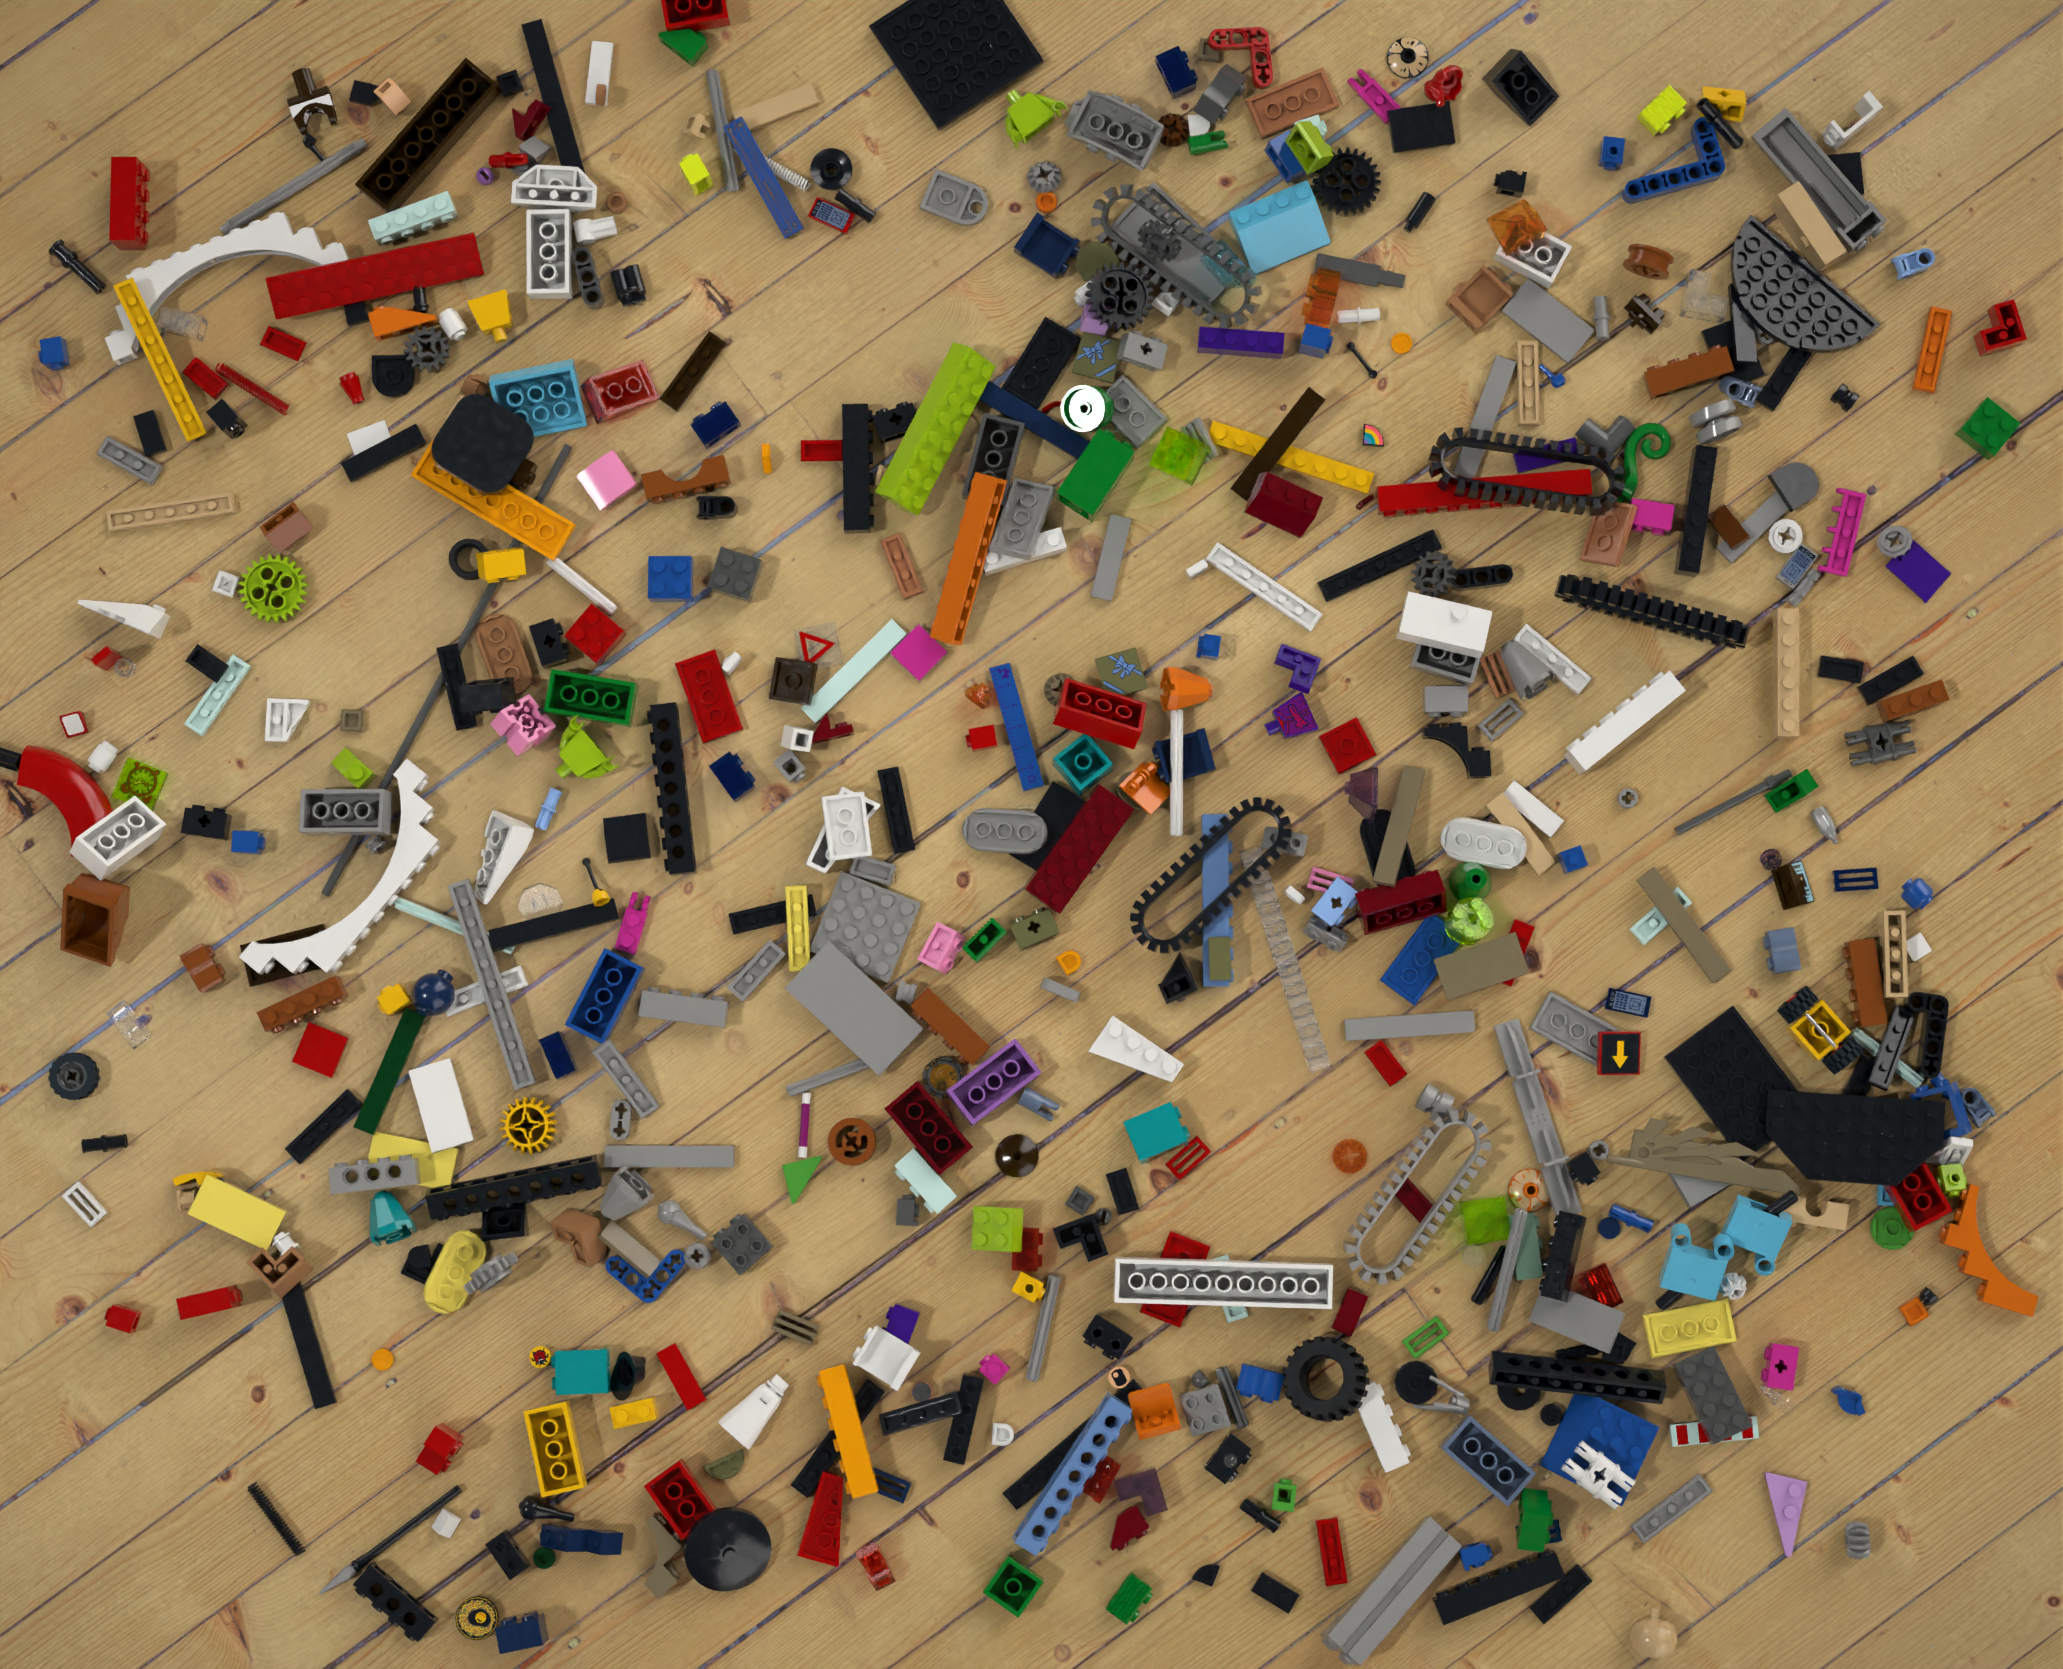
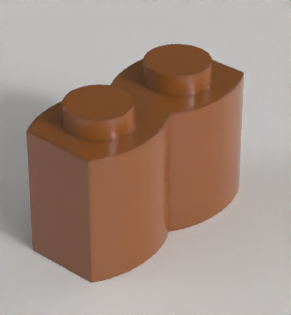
M201 943L179 956L201 993H205L226 981L224 975L227 974L221 963L217 964L213 957L216 954L210 945L206 946L205 943Z

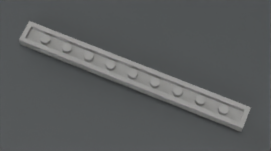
M470 879L447 885L514 1090L534 1084L536 1080Z

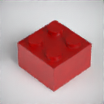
M591 603L566 632L564 637L600 666L627 633Z

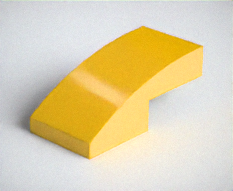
M194 1172L172 1178L175 1186H182L194 1180L197 1181L198 1186H201L207 1174L217 1179L222 1178L223 1175L219 1172Z

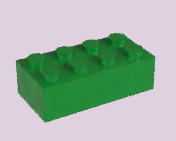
M551 669L544 712L568 718L578 715L576 719L631 728L639 686L632 682Z

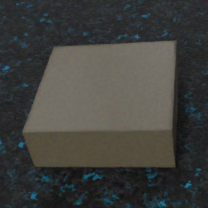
M1200 38L1198 61L1218 63L1220 51L1211 49L1206 38Z
M342 709L340 731L363 732L365 711Z

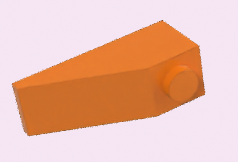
M385 306L376 307L373 309V312L368 313L374 336L378 341L413 332L416 328L420 330L423 329V326L427 328L439 324V320L435 315L391 307L385 308Z

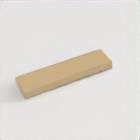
M812 83L734 112L733 115L735 119L742 116L751 131L819 104Z
M1516 341L1518 426H1539L1538 341Z

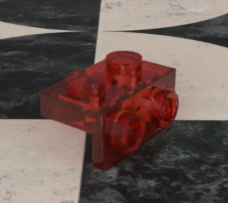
M1023 1227L1022 1252H1012L1013 1271L1037 1272L1038 1267H1042V1254H1038V1246H1043V1233L1039 1232V1228Z

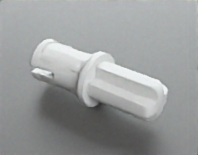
M1360 307L1354 310H1339L1337 312L1338 323L1358 322V324L1367 321H1380L1379 308L1360 309Z

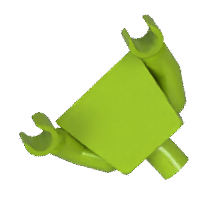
M1014 89L1006 96L1007 100L1011 103L1005 118L1006 133L1017 149L1019 148L1017 143L1022 142L1026 144L1028 140L1055 120V113L1058 117H1061L1060 110H1068V108L1061 100L1055 101L1049 97L1031 92L1021 97Z
M578 715L573 717L569 722V726L564 731L559 744V756L564 762L555 770L562 779L572 771L577 777L582 776L585 779L599 778L609 771L618 768L619 764L614 766L611 763V760L615 757L607 758L582 727L585 725V721L578 724L576 722Z

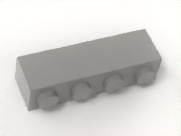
M648 987V991L642 990L638 1015L640 1017L726 1028L729 1002L724 1001L725 997L712 996L711 999H704L703 994L691 993L690 997L682 996V991L669 990V994L660 993V988Z

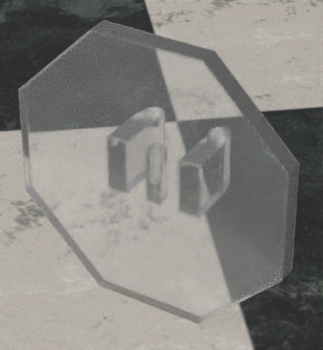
M538 883L523 890L517 906L523 919L526 921L560 912L564 902L557 888Z

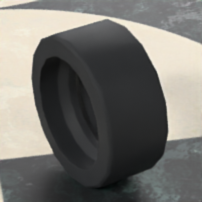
M475 539L460 540L452 546L449 552L450 567L458 577L464 580L479 579L478 569L472 572L462 570L458 565L457 558L459 553L467 547H473L479 552H486L488 550L481 542Z

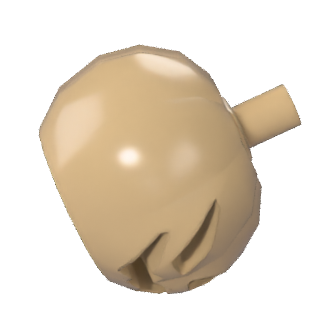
M1651 1607L1650 1617L1639 1619L1632 1625L1629 1641L1631 1648L1640 1656L1666 1658L1674 1652L1678 1635L1673 1624L1659 1618V1608Z

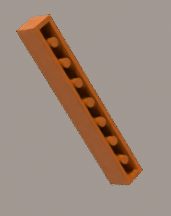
M975 472L971 481L969 497L965 502L964 515L959 524L958 537L954 542L953 555L948 564L947 577L942 586V595L937 604V613L931 626L930 638L962 646L1007 480Z

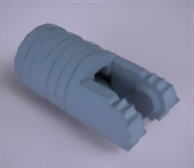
M1029 1087L1025 1088L1017 1103L1048 1121L1053 1120V1114L1042 1108L1041 1105L1055 1111L1060 1107L1058 1103Z

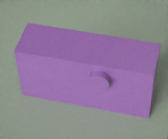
M1013 1039L946 1090V1094L972 1127L1037 1078L1042 1072L1019 1042Z

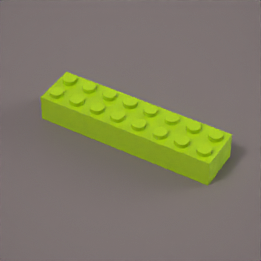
M953 342L875 493L902 511L919 515L996 368L994 364L969 346Z

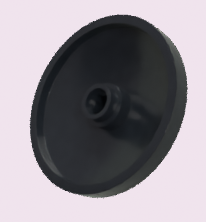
M737 1507L719 1508L702 1516L691 1527L684 1543V1559L691 1576L702 1586L715 1591H734L751 1584L765 1570L771 1556V1539L764 1523L752 1512Z

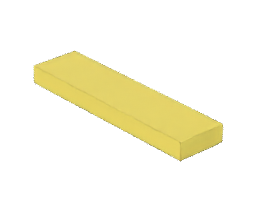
M807 885L785 886L789 972L801 971L811 960Z

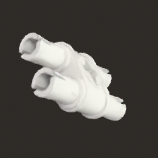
M1582 1440L1578 1445L1585 1452L1579 1447H1576L1574 1452L1587 1460L1589 1467L1584 1470L1568 1458L1565 1463L1571 1466L1572 1469L1563 1464L1561 1470H1564L1573 1477L1577 1485L1582 1486L1591 1493L1593 1498H1600L1615 1510L1619 1505L1611 1499L1620 1504L1622 1498L1607 1488V1484L1613 1480L1628 1492L1631 1487L1625 1481L1633 1486L1635 1480L1622 1472L1619 1464L1613 1463L1603 1455V1452H1596ZM1595 1471H1601L1600 1474L1603 1476L1601 1480L1595 1479Z

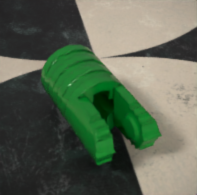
M1222 130L1189 136L1187 139L1190 155L1227 149L1229 146L1228 142L1224 140L1225 132Z

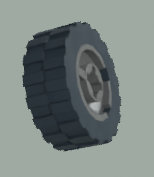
M65 1053L51 1064L52 1067L49 1069L50 1074L48 1076L50 1087L61 1098L80 1100L92 1094L98 1086L100 1071L96 1066V1062L89 1056L82 1053ZM73 1072L78 1073L76 1075V1080L71 1079V1074Z

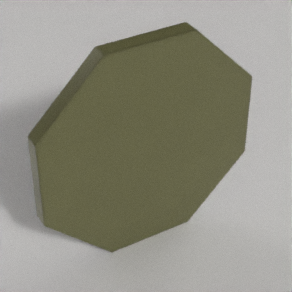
M1092 241L1078 250L1075 268L1084 281L1088 282L1092 275L1096 276L1095 272L1097 269L1102 271V267L1105 264L1109 269L1112 262L1118 267L1119 258L1110 245Z

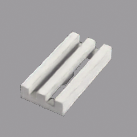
M77 1181L62 1195L91 1228L103 1216L109 1213L80 1181ZM77 1188L96 1207V1209L100 1212L99 1214L76 1191ZM73 1194L94 1219L91 1220L69 1195Z

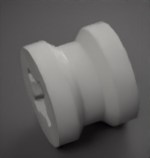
M901 980L895 1000H904L907 1004L911 1005L915 997L917 984L913 983L910 985Z

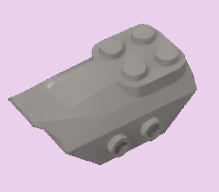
M1089 90L1085 98L1074 102L1065 121L1068 128L1066 136L1087 145L1086 149L1093 153L1102 152L1106 154L1105 158L1115 163L1118 160L1142 172L1150 162L1160 142L1164 125L1142 112L1140 106L1133 103L1131 105L1123 103L1124 100L1117 95L1112 94V96Z

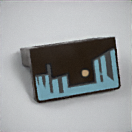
M1802 861L1786 864L1771 870L1783 910L1814 902Z

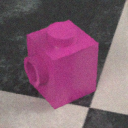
M995 1353L991 1356L987 1354L979 1362L981 1365L979 1371L994 1385L1010 1369Z

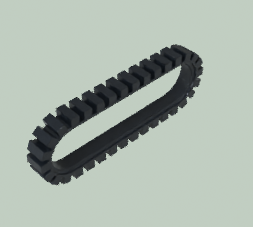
M1253 797V806L1246 799L1240 802L1243 808L1242 811H1239L1235 806L1229 810V813L1234 818L1230 821L1224 815L1219 820L1224 826L1221 830L1216 825L1211 827L1209 831L1214 837L1209 839L1204 834L1199 839L1204 844L1201 849L1194 843L1189 848L1195 854L1190 858L1185 852L1180 857L1185 863L1182 867L1177 862H1174L1170 868L1175 873L1170 876L1165 871L1160 876L1165 881L1162 886L1155 880L1150 885L1155 890L1152 895L1148 890L1140 894L1145 902L1142 904L1136 900L1133 908L1138 910L1139 913L1130 914V921L1138 922L1137 925L1131 926L1133 934L1138 935L1142 933L1136 940L1142 946L1149 942L1147 949L1155 953L1160 945L1161 954H1170V945L1173 951L1177 952L1182 949L1179 941L1183 940L1189 945L1194 940L1189 935L1191 931L1197 936L1201 934L1204 930L1198 925L1200 922H1203L1208 927L1213 922L1208 916L1211 912L1218 918L1223 913L1218 906L1222 903L1228 908L1233 903L1228 898L1231 893L1238 899L1243 894L1238 889L1241 884L1246 889L1253 885L1247 879L1250 875L1258 880L1262 874L1257 869L1262 866L1266 871L1269 870L1272 865L1267 859L1272 857L1277 862L1282 857L1277 851L1278 848L1287 851L1290 844L1283 840V838L1292 839V829H1285L1284 827L1290 826L1291 822L1288 816L1280 818L1286 813L1280 805L1273 810L1274 801L1267 798L1263 806L1261 797ZM1260 811L1268 813L1275 819L1278 825V836L1274 844L1178 935L1171 939L1160 940L1155 939L1149 934L1144 921L1149 907L1244 817L1250 813Z

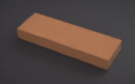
M900 532L880 540L903 599L905 600L923 593Z

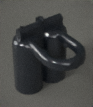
M638 264L610 272L617 298L623 307L631 304L635 306L638 302L646 300V288Z

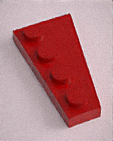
M822 1471L797 1556L839 1568L843 1476Z

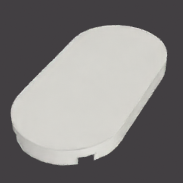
M1458 817L1451 820L1444 827L1441 834V844L1447 854L1453 859L1478 863L1498 869H1510L1517 866L1524 859L1527 851L1526 840L1517 829L1467 817Z

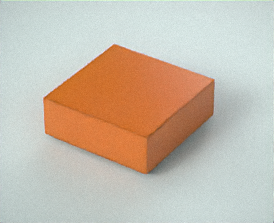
M1918 1297L1898 1307L1910 1327L1929 1316Z

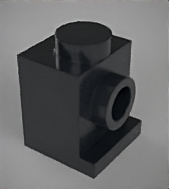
M1506 170L1500 174L1496 173L1493 185L1497 187L1496 194L1521 198L1524 192L1527 172L1523 171L1521 175L1512 170Z

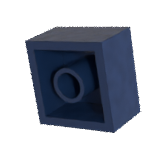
M538 1611L526 1613L525 1616L519 1619L516 1616L505 1617L495 1627L500 1654L542 1646L549 1640L544 1613L538 1615Z

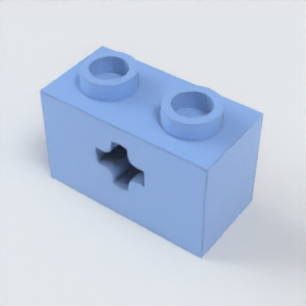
M1336 877L1312 908L1311 912L1330 927L1334 924L1338 926L1345 917L1342 914L1347 907L1351 909L1356 903L1355 893L1358 892L1339 877ZM1331 899H1341L1339 902L1341 907H1335L1333 909L1331 907L1333 904L1331 902Z

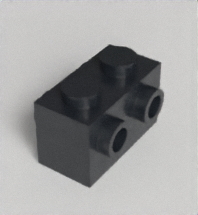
M1095 1314L1082 1334V1337L1085 1338L1084 1343L1093 1349L1096 1346L1103 1349L1102 1354L1112 1361L1114 1358L1118 1360L1121 1358L1133 1339L1131 1335L1098 1314ZM1095 1329L1101 1330L1099 1336L1093 1334ZM1113 1341L1119 1342L1117 1348L1111 1346Z

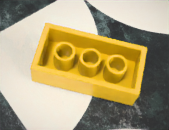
M562 1401L523 1411L541 1497L585 1488L587 1480L570 1401Z

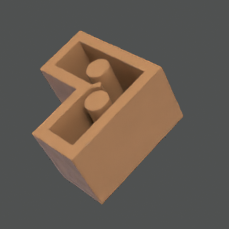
M293 1246L276 1261L262 1247L246 1262L280 1299L313 1269Z

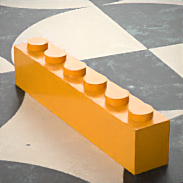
M843 1363L819 1370L820 1375L816 1376L819 1388L824 1389L825 1396L822 1397L825 1410L829 1409L831 1417L827 1418L831 1431H835L837 1438L833 1439L836 1452L840 1451L842 1460H839L841 1472H846L848 1480L844 1482L846 1492L852 1495V1499L878 1492L879 1488L846 1364Z

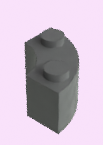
M1226 64L1219 70L1212 83L1202 94L1193 111L1212 124H1215L1219 119L1223 121L1229 112L1227 108L1236 96L1240 97L1244 92L1246 86L1243 84L1247 77Z

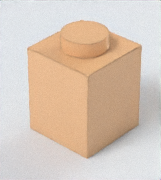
M390 78L373 91L395 116L405 111L408 104L411 103L404 92Z

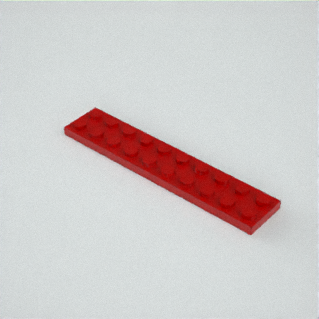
M471 232L269 276L265 280L275 318L278 320L414 290L415 286L420 289V286L424 288L484 275L475 233Z

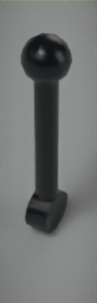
M1353 342L1347 343V349L1352 350L1369 372V377L1371 379L1376 378L1377 372L1372 370L1355 349V344Z

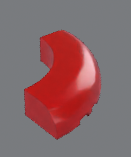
M27 745L24 748L20 760L17 785L40 792L56 805L67 823L72 848L76 837L113 812L111 803L96 780L71 759L43 747Z

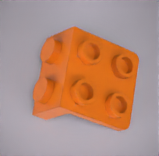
M1169 1383L1158 1384L1128 1394L1139 1440L1181 1430Z

